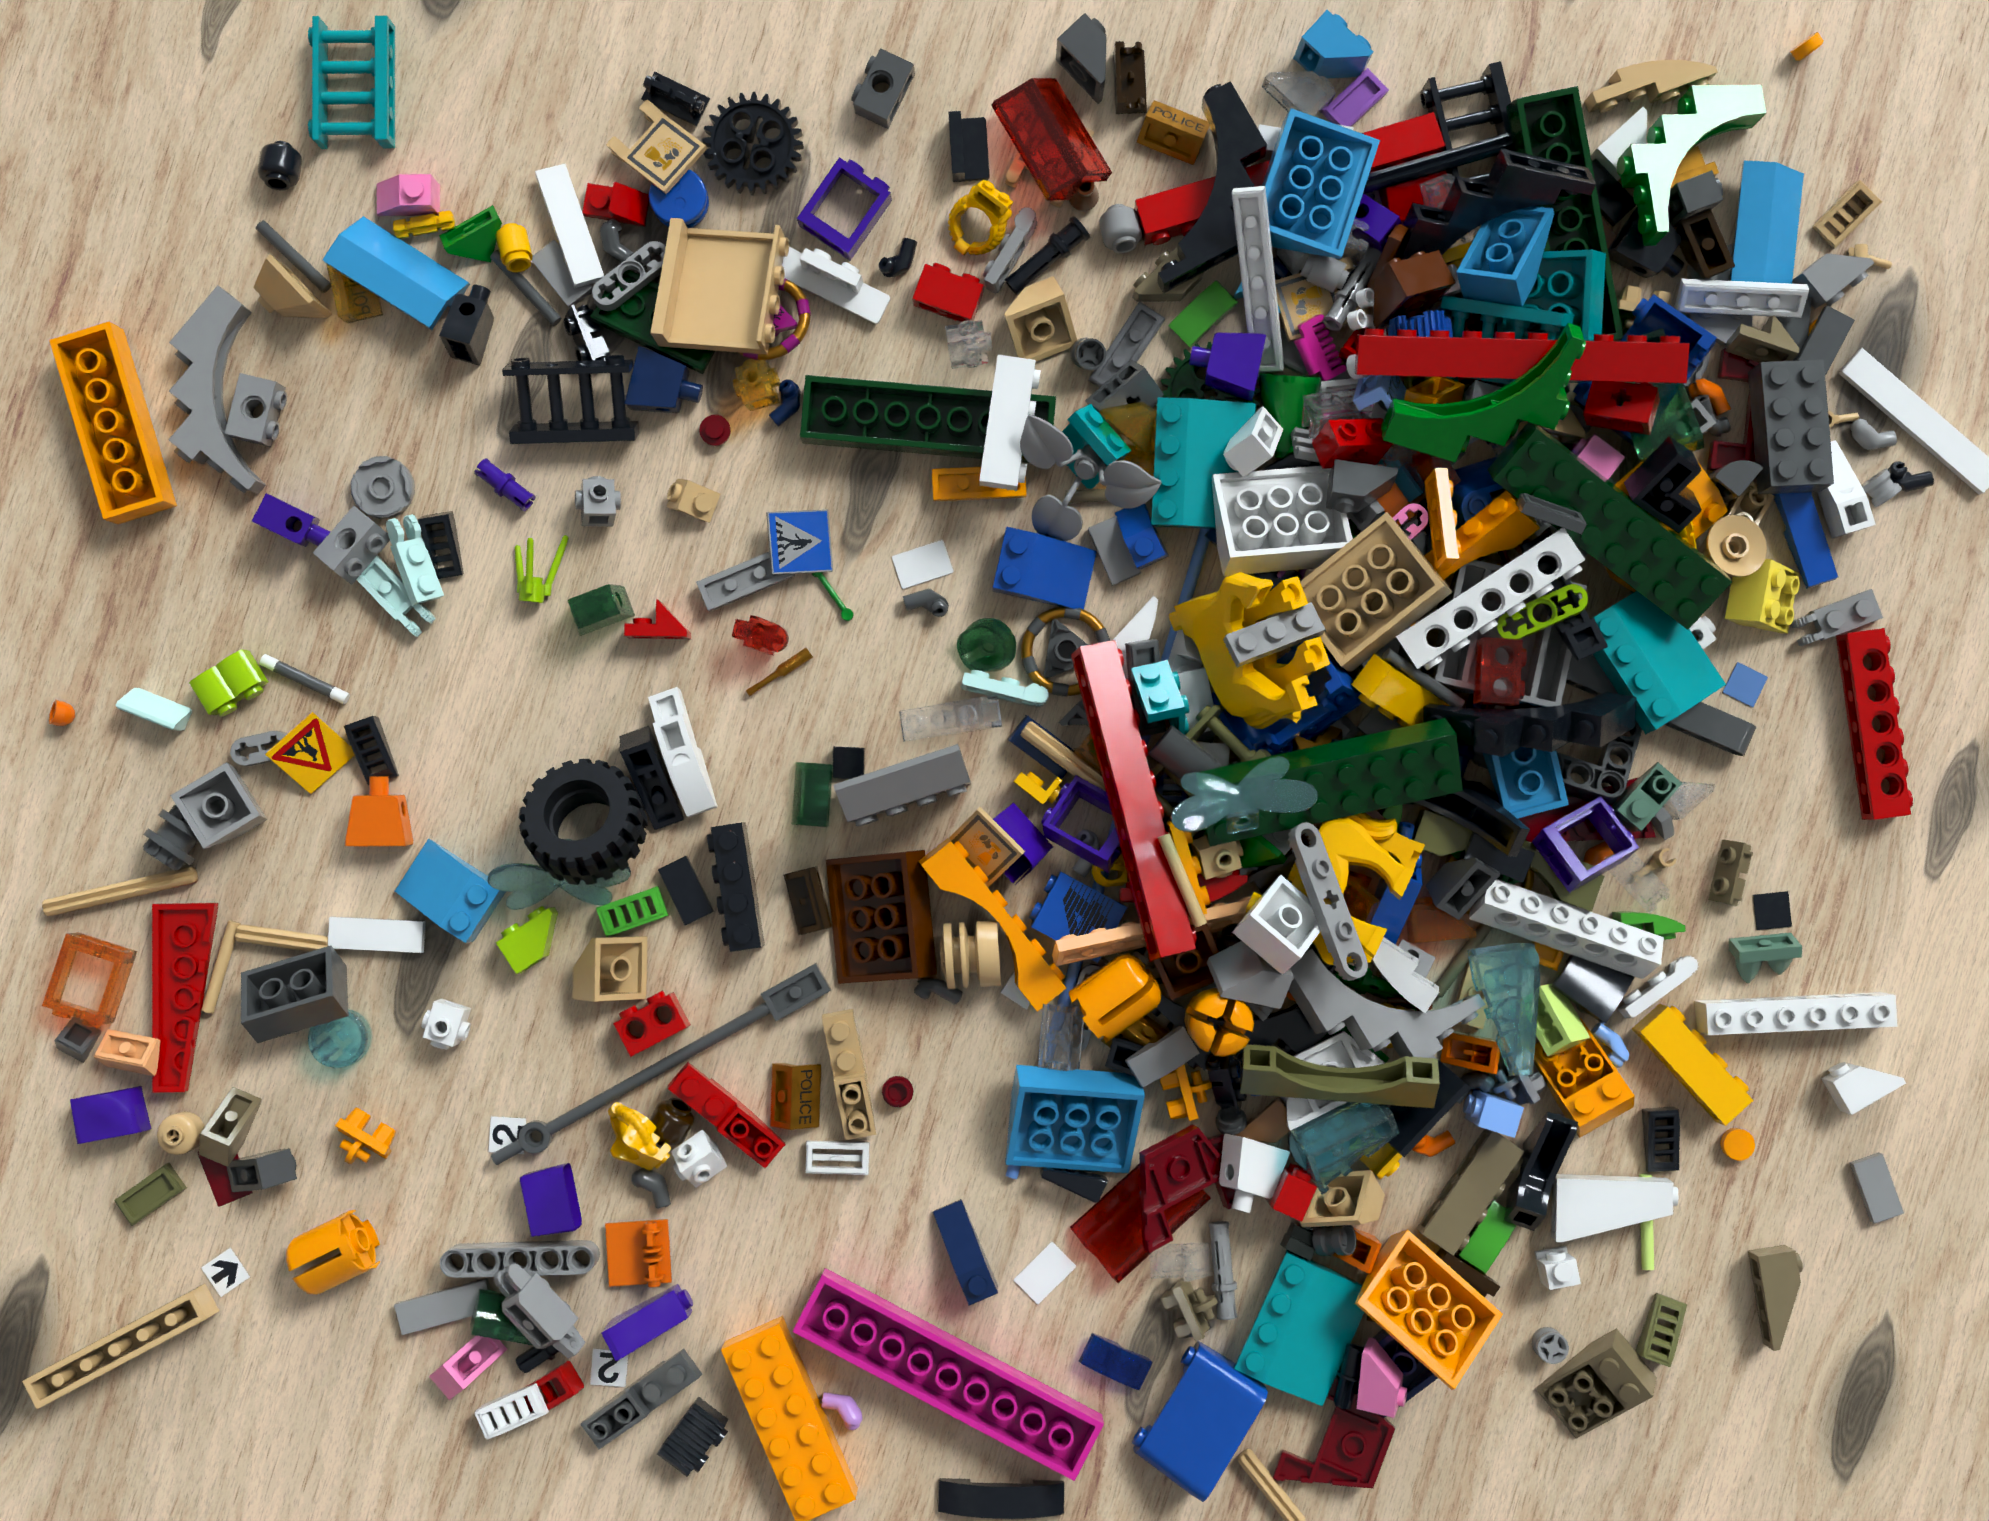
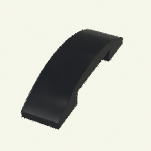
M1548 532L1520 546L1522 554L1551 536L1552 533ZM1543 556L1539 559L1538 569L1543 574L1549 575L1556 570L1557 564L1554 558ZM1563 576L1558 577L1551 582L1554 588L1544 595L1572 584L1570 578L1565 580ZM1573 591L1567 593V599L1563 602L1558 603V597L1550 600L1556 605L1558 616L1565 614L1561 607L1571 604L1573 608L1579 607L1578 601L1580 598ZM1543 604L1549 617L1551 618L1552 609L1550 608V606ZM1585 609L1575 616L1554 624L1559 635L1577 661L1608 647L1595 619H1590Z
M939 1478L938 1512L993 1519H1026L1063 1515L1064 1481L1033 1480V1484L970 1483V1479Z

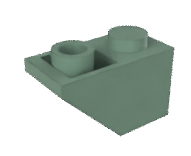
M1657 762L1627 787L1611 807L1614 809L1616 817L1629 831H1642L1683 783Z

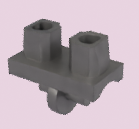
M1523 1046L1500 1051L1497 1074H1495L1498 1082L1492 1088L1496 1094L1504 1091L1508 1100L1514 1099L1519 1105L1525 1103L1535 1104L1541 1100L1538 1094L1547 1087L1541 1074L1534 1072L1528 1075L1523 1066L1532 1061V1056L1527 1047Z

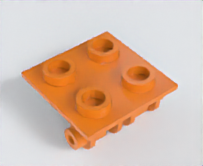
M668 1219L605 1223L609 1287L648 1284V1287H659L660 1283L672 1282Z

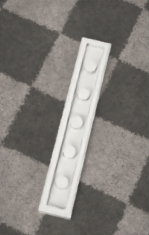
M1265 186L1233 188L1232 201L1247 333L1266 334L1259 372L1283 371L1284 358Z
M1863 348L1859 349L1838 374L1977 494H1983L1989 488V457Z

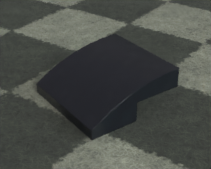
M1570 955L1566 960L1567 964L1551 986L1600 1023H1607L1629 989L1634 976Z

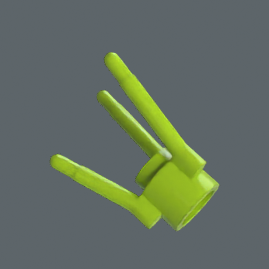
M567 535L562 537L545 584H542L543 578L533 577V538H528L526 576H524L521 547L519 545L515 546L516 592L519 593V601L544 603V595L551 596L552 584L569 539Z

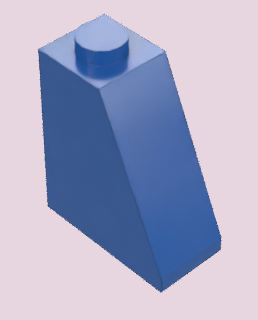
M1421 866L1414 869V873L1400 900L1390 893L1385 879L1380 877L1365 922L1386 928L1387 931L1384 937L1394 944L1397 943L1423 885Z

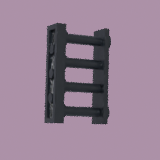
M1501 61L1489 64L1482 73L1483 76L1480 77V80L1438 89L1435 77L1428 78L1423 86V90L1420 92L1421 103L1424 109L1428 108L1429 113L1434 112L1445 143L1444 151L1453 149L1449 132L1490 122L1491 125L1495 124L1497 136L1505 133H1510L1511 135L1506 106L1511 103ZM1481 92L1484 95H1488L1490 106H1488L1487 110L1445 119L1441 102ZM1457 167L1445 170L1449 191L1455 177L1459 176ZM1490 172L1468 178L1486 182Z
M623 355L606 356L605 360L530 362L529 358L511 359V363H507L502 369L503 376L516 377L520 421L509 431L510 444L635 441L640 433L639 421H630V418L626 417L623 373L631 371L634 366L633 359L624 360ZM610 373L614 414L611 422H599V419L595 418L591 374ZM560 374H578L583 417V419H580V422L568 423L567 419H564ZM528 375H547L551 420L548 421L549 423L537 424L536 420L533 419Z

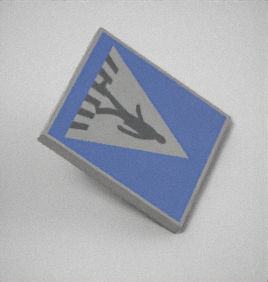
M828 509L766 512L771 575L833 572Z

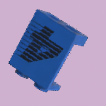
M1060 871L1058 876L1051 874L1043 889L1048 894L1043 904L1036 902L1029 915V919L1033 920L1032 928L1054 940H1059L1061 937L1070 934L1076 936L1089 934L1098 928H1105L1106 930L1117 928L1127 907ZM1101 957L1092 958V960L1098 963Z

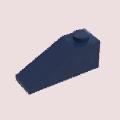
M962 1199L934 1210V1217L968 1305L970 1306L998 1294V1284Z

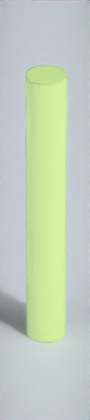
M1639 1174V1177H1652V1175ZM1653 1220L1640 1223L1642 1270H1654Z

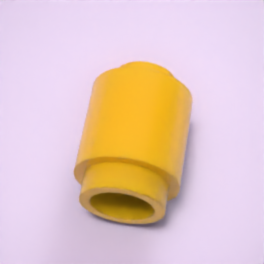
M515 223L503 225L496 233L503 265L510 272L527 270L531 266L533 258L527 230Z

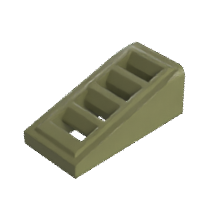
M1659 1293L1655 1294L1635 1350L1637 1354L1648 1360L1671 1367L1687 1308L1686 1303ZM1661 1306L1676 1310L1674 1316L1661 1312ZM1658 1318L1671 1322L1670 1327L1657 1324ZM1655 1331L1666 1334V1339L1663 1340L1655 1337ZM1652 1343L1661 1346V1352L1651 1349Z

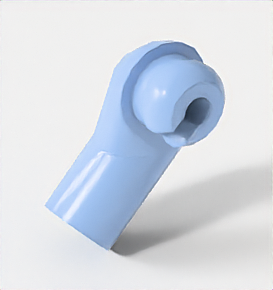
M1597 1023L1591 1031L1592 1035L1612 1050L1608 1054L1612 1064L1617 1068L1622 1067L1624 1061L1629 1059V1052L1622 1038L1604 1024Z

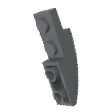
M682 1349L668 1360L662 1361L585 1419L581 1426L597 1448L601 1449L647 1417L655 1408L699 1379L702 1373L686 1350Z

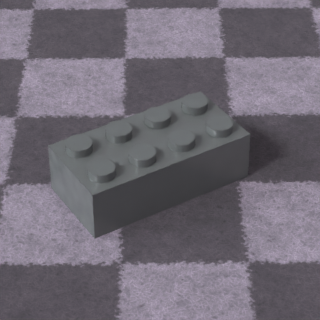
M1824 359L1760 362L1748 372L1755 463L1763 467L1756 476L1758 495L1821 492L1834 484Z

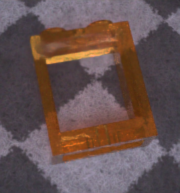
M80 932L67 933L42 1006L53 1009L52 1014L58 1017L71 1018V1016L81 1018V1023L89 1027L101 1028V1025L114 1023L137 951ZM77 951L114 962L98 1011L61 1000Z

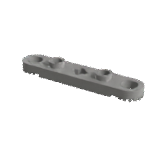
M1301 823L1292 828L1290 833H1288L1290 837L1288 842L1291 843L1289 846L1290 848L1292 847V851L1295 854V863L1328 953H1331L1333 957V964L1336 966L1335 971H1338V975L1342 976L1344 980L1358 979L1367 972L1368 962L1321 834L1311 823ZM1301 832L1305 836H1309L1307 838L1308 840L1310 839L1308 847L1301 840ZM1324 898H1329L1331 904L1326 905L1324 902ZM1347 956H1351V959H1354L1353 963L1356 962L1354 964L1356 967L1354 968L1355 971L1349 968Z

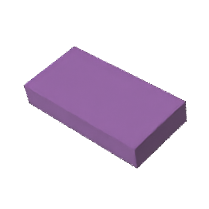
M1367 68L1323 109L1322 114L1331 123L1352 127L1388 93L1389 89Z

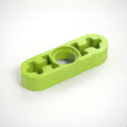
M1576 584L1562 587L1526 603V607L1510 617L1507 612L1504 613L1497 622V630L1503 639L1511 642L1518 641L1584 611L1588 604L1587 592L1583 587ZM1573 591L1575 595H1582V599L1578 601L1579 607L1573 608L1571 604L1563 606L1561 609L1565 614L1558 616L1556 605L1550 600L1558 597V603L1563 602L1567 599V593ZM1539 604H1546L1552 609V616L1546 622H1538L1533 617V610ZM1527 610L1529 621L1534 625L1533 628L1527 629V624L1525 623L1517 628L1518 633L1516 635H1512L1510 631H1503V628L1507 626L1506 620L1508 618H1512L1514 622L1524 619L1520 613Z

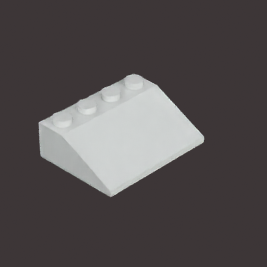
M1321 466L1260 470L1252 471L1245 477L1239 472L1213 474L1212 489L1217 549L1223 576H1230L1239 572L1253 574L1318 568L1349 543L1353 538L1347 513L1326 508L1328 477L1331 468L1322 469Z

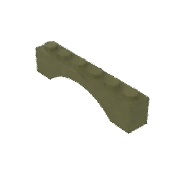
M1431 809L1429 811L1420 810L1414 825L1412 840L1425 844L1422 851L1436 856H1445L1457 851H1464L1473 831ZM1524 841L1521 848L1535 853L1529 869L1543 881L1554 899L1592 912L1605 876L1600 875L1569 893L1540 852L1536 851L1537 848L1534 844ZM1580 861L1586 870L1594 867L1591 864Z
M1247 1044L1243 1048L1240 1067V1094L1434 1108L1440 1085L1438 1059L1405 1056L1376 1066L1336 1068L1300 1060L1285 1053L1276 1046Z

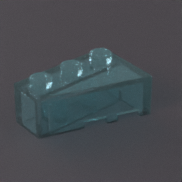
M1347 1102L1292 1130L1291 1133L1308 1174L1312 1175L1311 1179L1316 1184L1321 1195L1329 1190L1327 1185L1341 1173L1346 1177L1353 1171L1350 1167L1363 1155H1366L1368 1158L1398 1135L1399 1130L1388 1105Z

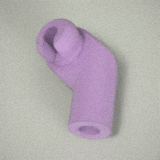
M824 1392L821 1408L837 1410L844 1421L843 1425L845 1428L856 1430L862 1421V1412L855 1400L848 1395Z

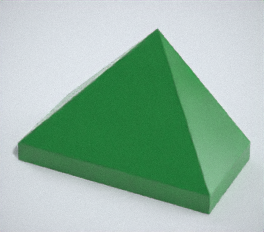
M492 205L455 226V228L439 235L448 254L491 263L492 259L490 256L494 252L497 242L496 233L501 228L502 222Z
M1262 835L1239 840L1243 849V856H1240L1242 868L1284 864L1287 860L1285 855Z

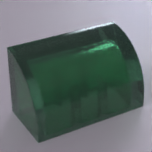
M796 762L792 825L829 827L833 765Z
M479 1289L470 1322L471 1335L532 1345L502 1312V1302L506 1297L500 1292Z

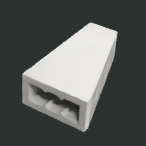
M1557 1174L1552 1185L1551 1237L1556 1242H1565L1673 1215V1206L1678 1205V1188L1673 1187L1674 1183L1668 1178Z

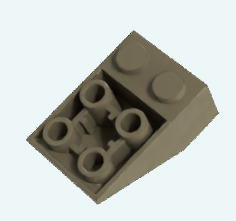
M1616 1328L1591 1342L1541 1383L1536 1390L1573 1436L1578 1438L1652 1398L1657 1377Z

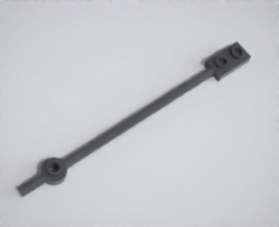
M815 963L761 993L765 1001L761 1005L547 1124L540 1120L527 1123L520 1130L518 1140L491 1154L493 1162L499 1165L524 1150L529 1153L542 1152L550 1145L554 1133L770 1013L775 1021L828 993L831 991V988L818 964ZM533 1131L541 1133V1141H535L532 1138Z

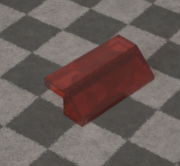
M1031 78L994 100L991 104L1047 201L1071 200L1083 182L1107 181L1112 174V171L1056 78Z
M1140 1163L1106 1193L1098 1203L1094 1204L1070 1226L1084 1247L1097 1257L1117 1283L1122 1281L1151 1254L1144 1250L1142 1243ZM1204 1189L1164 1210L1171 1234L1211 1199Z

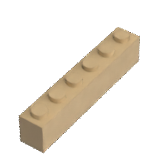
M204 1283L35 1373L22 1382L35 1408L39 1409L219 1312V1309Z

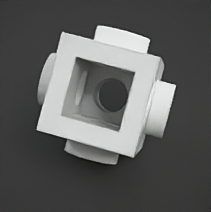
M444 999L434 1001L431 1011L427 1010L421 1027L425 1029L423 1038L431 1040L430 1045L448 1050L449 1046L454 1047L460 1044L461 1041H465L471 1023L467 1022L471 1008Z
M703 1130L671 1151L676 1161L673 1168L682 1181L687 1179L696 1188L727 1167L718 1145Z

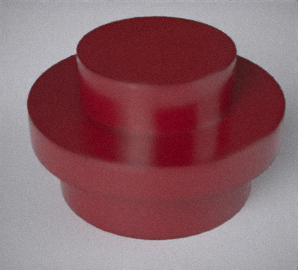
M710 415L701 422L699 432L705 443L711 446H720L729 439L731 427L724 417Z
M903 1076L890 1077L883 1085V1098L892 1107H903L913 1097L912 1083Z

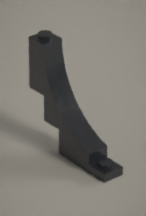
M1231 81L1224 85L1216 84L1205 92L1202 99V110L1209 123L1215 144L1216 178L1208 203L1200 218L1178 243L1177 255L1181 261L1172 260L1166 263L1160 269L1161 272L1158 273L1157 283L1163 294L1238 254L1232 190L1233 188L1255 187L1245 167L1265 157L1267 143Z
M1500 149L1486 182L1456 176L1442 209L1412 203L1403 223V226L1409 229L1396 258L1405 260L1420 251H1424L1426 254L1439 250L1441 255H1443L1460 238L1491 219L1522 208L1555 204L1561 189L1572 195H1578L1579 193L1591 195L1596 182L1589 168Z

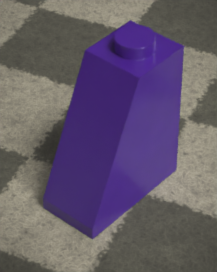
M676 1284L612 1318L601 1334L615 1361L620 1360L689 1318L692 1313V1298L686 1289L681 1290L679 1284Z

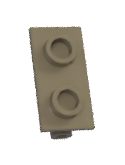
M1722 840L1708 900L1737 906L1738 901H1742L1746 880L1738 877L1740 872L1748 873L1751 856H1753V852H1750L1751 845L1743 842Z

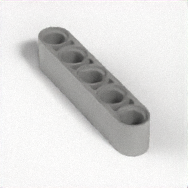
M588 1240L460 1243L454 1245L440 1258V1268L446 1276L452 1278L494 1277L496 1272L503 1269L506 1270L505 1267L516 1263L514 1253L521 1252L527 1258V1265L521 1266V1268H524L530 1276L536 1272L540 1276L581 1275L589 1272L596 1265L600 1257V1251L594 1242ZM546 1251H553L557 1254L559 1259L557 1265H551L546 1261ZM577 1251H586L590 1256V1263H580L576 1257ZM483 1253H490L494 1256L495 1266H487L483 1262ZM452 1254H459L463 1258V1267H456L452 1263Z

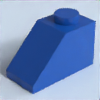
M1145 503L1135 508H1124L1115 512L1124 541L1138 569H1143L1169 557L1156 527L1151 525L1152 518Z

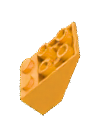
M1581 1018L1580 1020L1590 1036L1584 1042L1552 1056L1546 1055L1540 1042L1528 1048L1533 1062L1543 1076L1565 1117L1578 1122L1576 1133L1579 1138L1633 1108L1635 1095Z

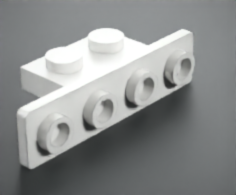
M789 247L788 256L783 257L782 263L785 271L784 278L790 280L798 287L874 324H879L890 302V296L863 283L862 275L858 274V268L846 262H843L842 265L831 261L832 257L828 253L817 248L814 251L805 248L803 253Z

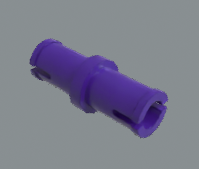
M487 458L477 465L478 469L474 471V474L491 485L497 495L500 497L505 496L522 511H526L531 507L532 501L535 500L536 496L518 484L512 474H505Z

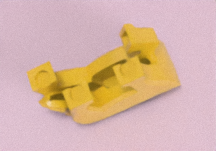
M1239 572L1225 577L1219 591L1174 606L1175 612L1169 614L1173 630L1175 632L1183 630L1184 635L1192 638L1196 644L1209 681L1221 705L1231 715L1243 717L1244 721L1255 729H1264L1283 718L1297 723L1301 719L1302 710L1317 706L1315 696L1309 697L1305 686L1310 684L1308 676L1311 673L1330 665L1321 637H1316L1300 644L1293 659L1288 664L1277 663L1276 652L1237 668L1223 639L1225 635L1266 620L1270 615L1294 610L1308 604L1298 576L1282 580L1270 591L1273 586L1272 580L1260 579Z
M1366 813L1324 821L1319 829L1343 894L1348 881V867L1358 865L1376 871L1385 879L1390 893L1400 900L1414 873L1416 862L1425 844L1397 833L1398 824L1395 818L1378 820L1371 818ZM1294 863L1288 880L1307 896L1296 863ZM1256 892L1253 893L1245 913L1252 908L1262 895ZM1324 898V902L1326 905L1331 904L1329 898ZM1351 916L1367 962L1371 963L1387 929ZM1320 931L1312 943L1315 945L1322 961L1326 965H1334L1331 953H1328ZM1347 956V963H1353L1354 959H1351V956Z

